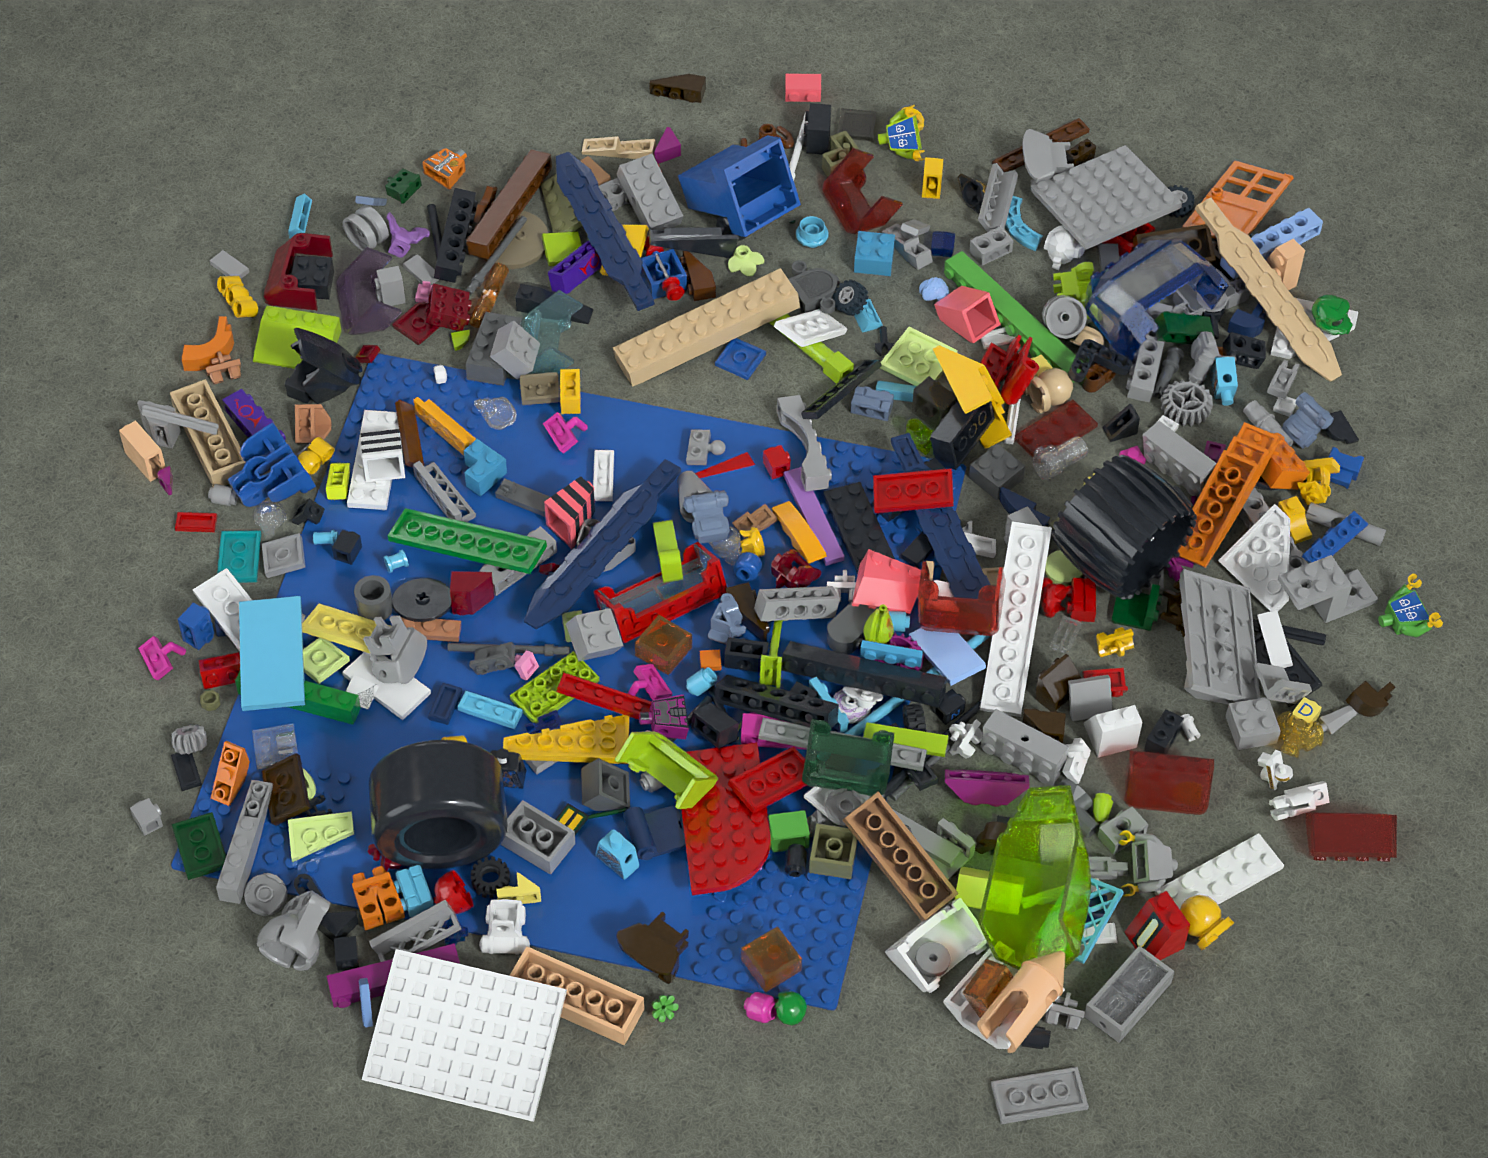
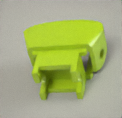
M1082 262L1076 267L1071 268V272L1053 274L1054 281L1061 280L1060 284H1053V291L1058 293L1057 296H1071L1082 303L1086 310L1087 319L1094 321L1105 319L1102 281L1099 277L1093 275L1094 267L1092 262Z

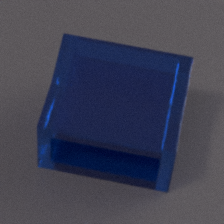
M933 231L932 256L952 257L955 233Z

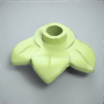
M740 245L734 251V256L729 259L728 268L730 272L740 270L746 276H753L756 273V265L763 264L764 258L760 253L752 252L748 246Z

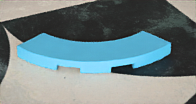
M1013 196L1005 228L1017 242L1036 251L1043 235L1036 233L1023 223L1020 214L1022 198Z

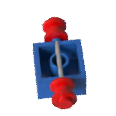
M649 236L646 237L643 250L646 251L647 257L641 258L643 262L641 277L653 299L666 296L670 301L679 300L683 296L684 290H687V274L674 249L664 251L663 247L651 246Z

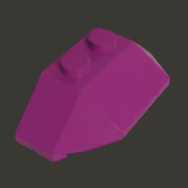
M945 770V783L964 803L971 805L990 804L994 807L1008 805L1025 792L1030 785L1029 775L979 770Z

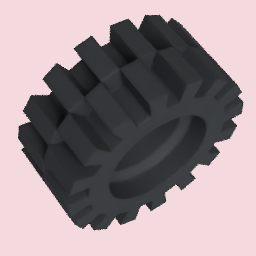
M921 703L903 705L902 712L905 729L927 732Z
M491 856V860H488V857H484V862L479 859L477 861L478 865H473L471 882L474 891L476 890L478 895L482 893L484 898L489 895L491 899L493 894L497 896V889L510 886L509 868L505 862L502 863V859L498 858L495 861L493 856ZM489 872L497 873L499 876L498 880L491 883L484 882L482 877Z

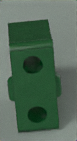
M402 168L394 177H388L385 189L388 196L404 204L422 186L420 174H415Z

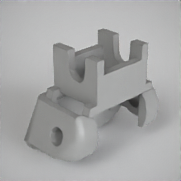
M1032 129L1026 130L1023 136L1022 149L1026 169L1033 178L1031 179V185L1051 179L1054 175L1074 167V164H1067L1065 150H1069L1070 142L1052 143V139H1049L1048 135Z
M400 616L390 617L392 626H388L382 617H375V629L371 636H365L363 639L371 653L370 660L374 661L372 670L375 677L383 683H409L417 673L427 649L426 636L413 627L406 628ZM391 655L392 660L378 661L377 656Z

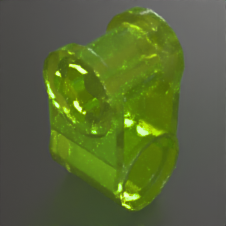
M913 418L908 420L905 434L910 433L919 451L925 455L930 453L932 448L930 436L934 430L930 429L919 419Z

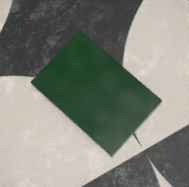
M213 812L171 824L188 880L222 870L226 854Z

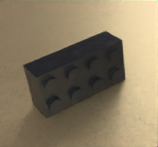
M957 401L951 407L946 417L941 420L936 430L931 433L930 441L934 457L944 467L957 470L994 421L992 402L990 401L965 414L959 401Z

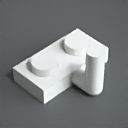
M1074 738L1072 744H1066L1069 747L1068 757L1062 772L1075 784H1079L1091 750L1082 738Z

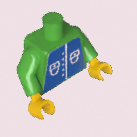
M1411 574L1408 577L1409 583L1407 585L1404 584L1394 593L1387 602L1385 615L1378 617L1381 627L1392 625L1397 635L1404 634L1411 637H1419L1430 631L1433 626L1440 628L1443 625V622L1439 619L1441 617L1439 613L1435 612L1429 616L1417 592L1411 590L1412 588H1419L1422 584L1420 579L1413 583V580L1417 578L1416 574Z

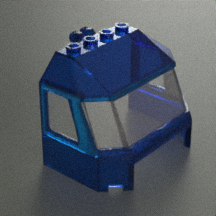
M1181 238L1150 240L1145 244H1138L1133 252L1130 254L1126 252L1119 258L1118 262L1109 263L1104 268V271L1101 273L1097 271L1090 277L1091 280L1087 286L1084 308L1087 315L1115 351L1129 358L1132 362L1142 344L1147 340L1146 335L1150 331L1156 332L1160 328L1146 311L1148 308L1168 295H1172L1177 289L1188 283L1194 291L1200 294L1212 310L1216 307L1229 285L1212 264L1183 242Z

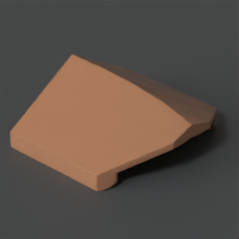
M321 404L295 405V443H311L317 437H321L324 440L331 431V418Z

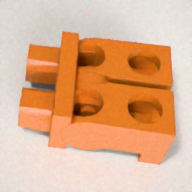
M383 866L374 868L372 870L373 877L367 879L364 873L353 875V892L365 930L384 925L378 902L383 911L386 924L405 918L403 906L390 873L386 872Z

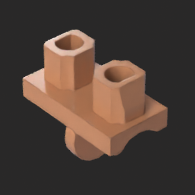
M221 351L217 352L218 358L211 359L212 365H217L206 367L207 376H210L213 384L222 383L223 377L221 373L227 371L231 380L241 378L240 359L225 362L231 360L230 354L222 356Z

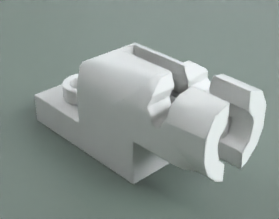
M1320 781L1284 790L1285 795L1277 796L1269 801V805H1273L1275 808L1270 810L1276 821L1314 811L1316 806L1329 803L1327 783Z

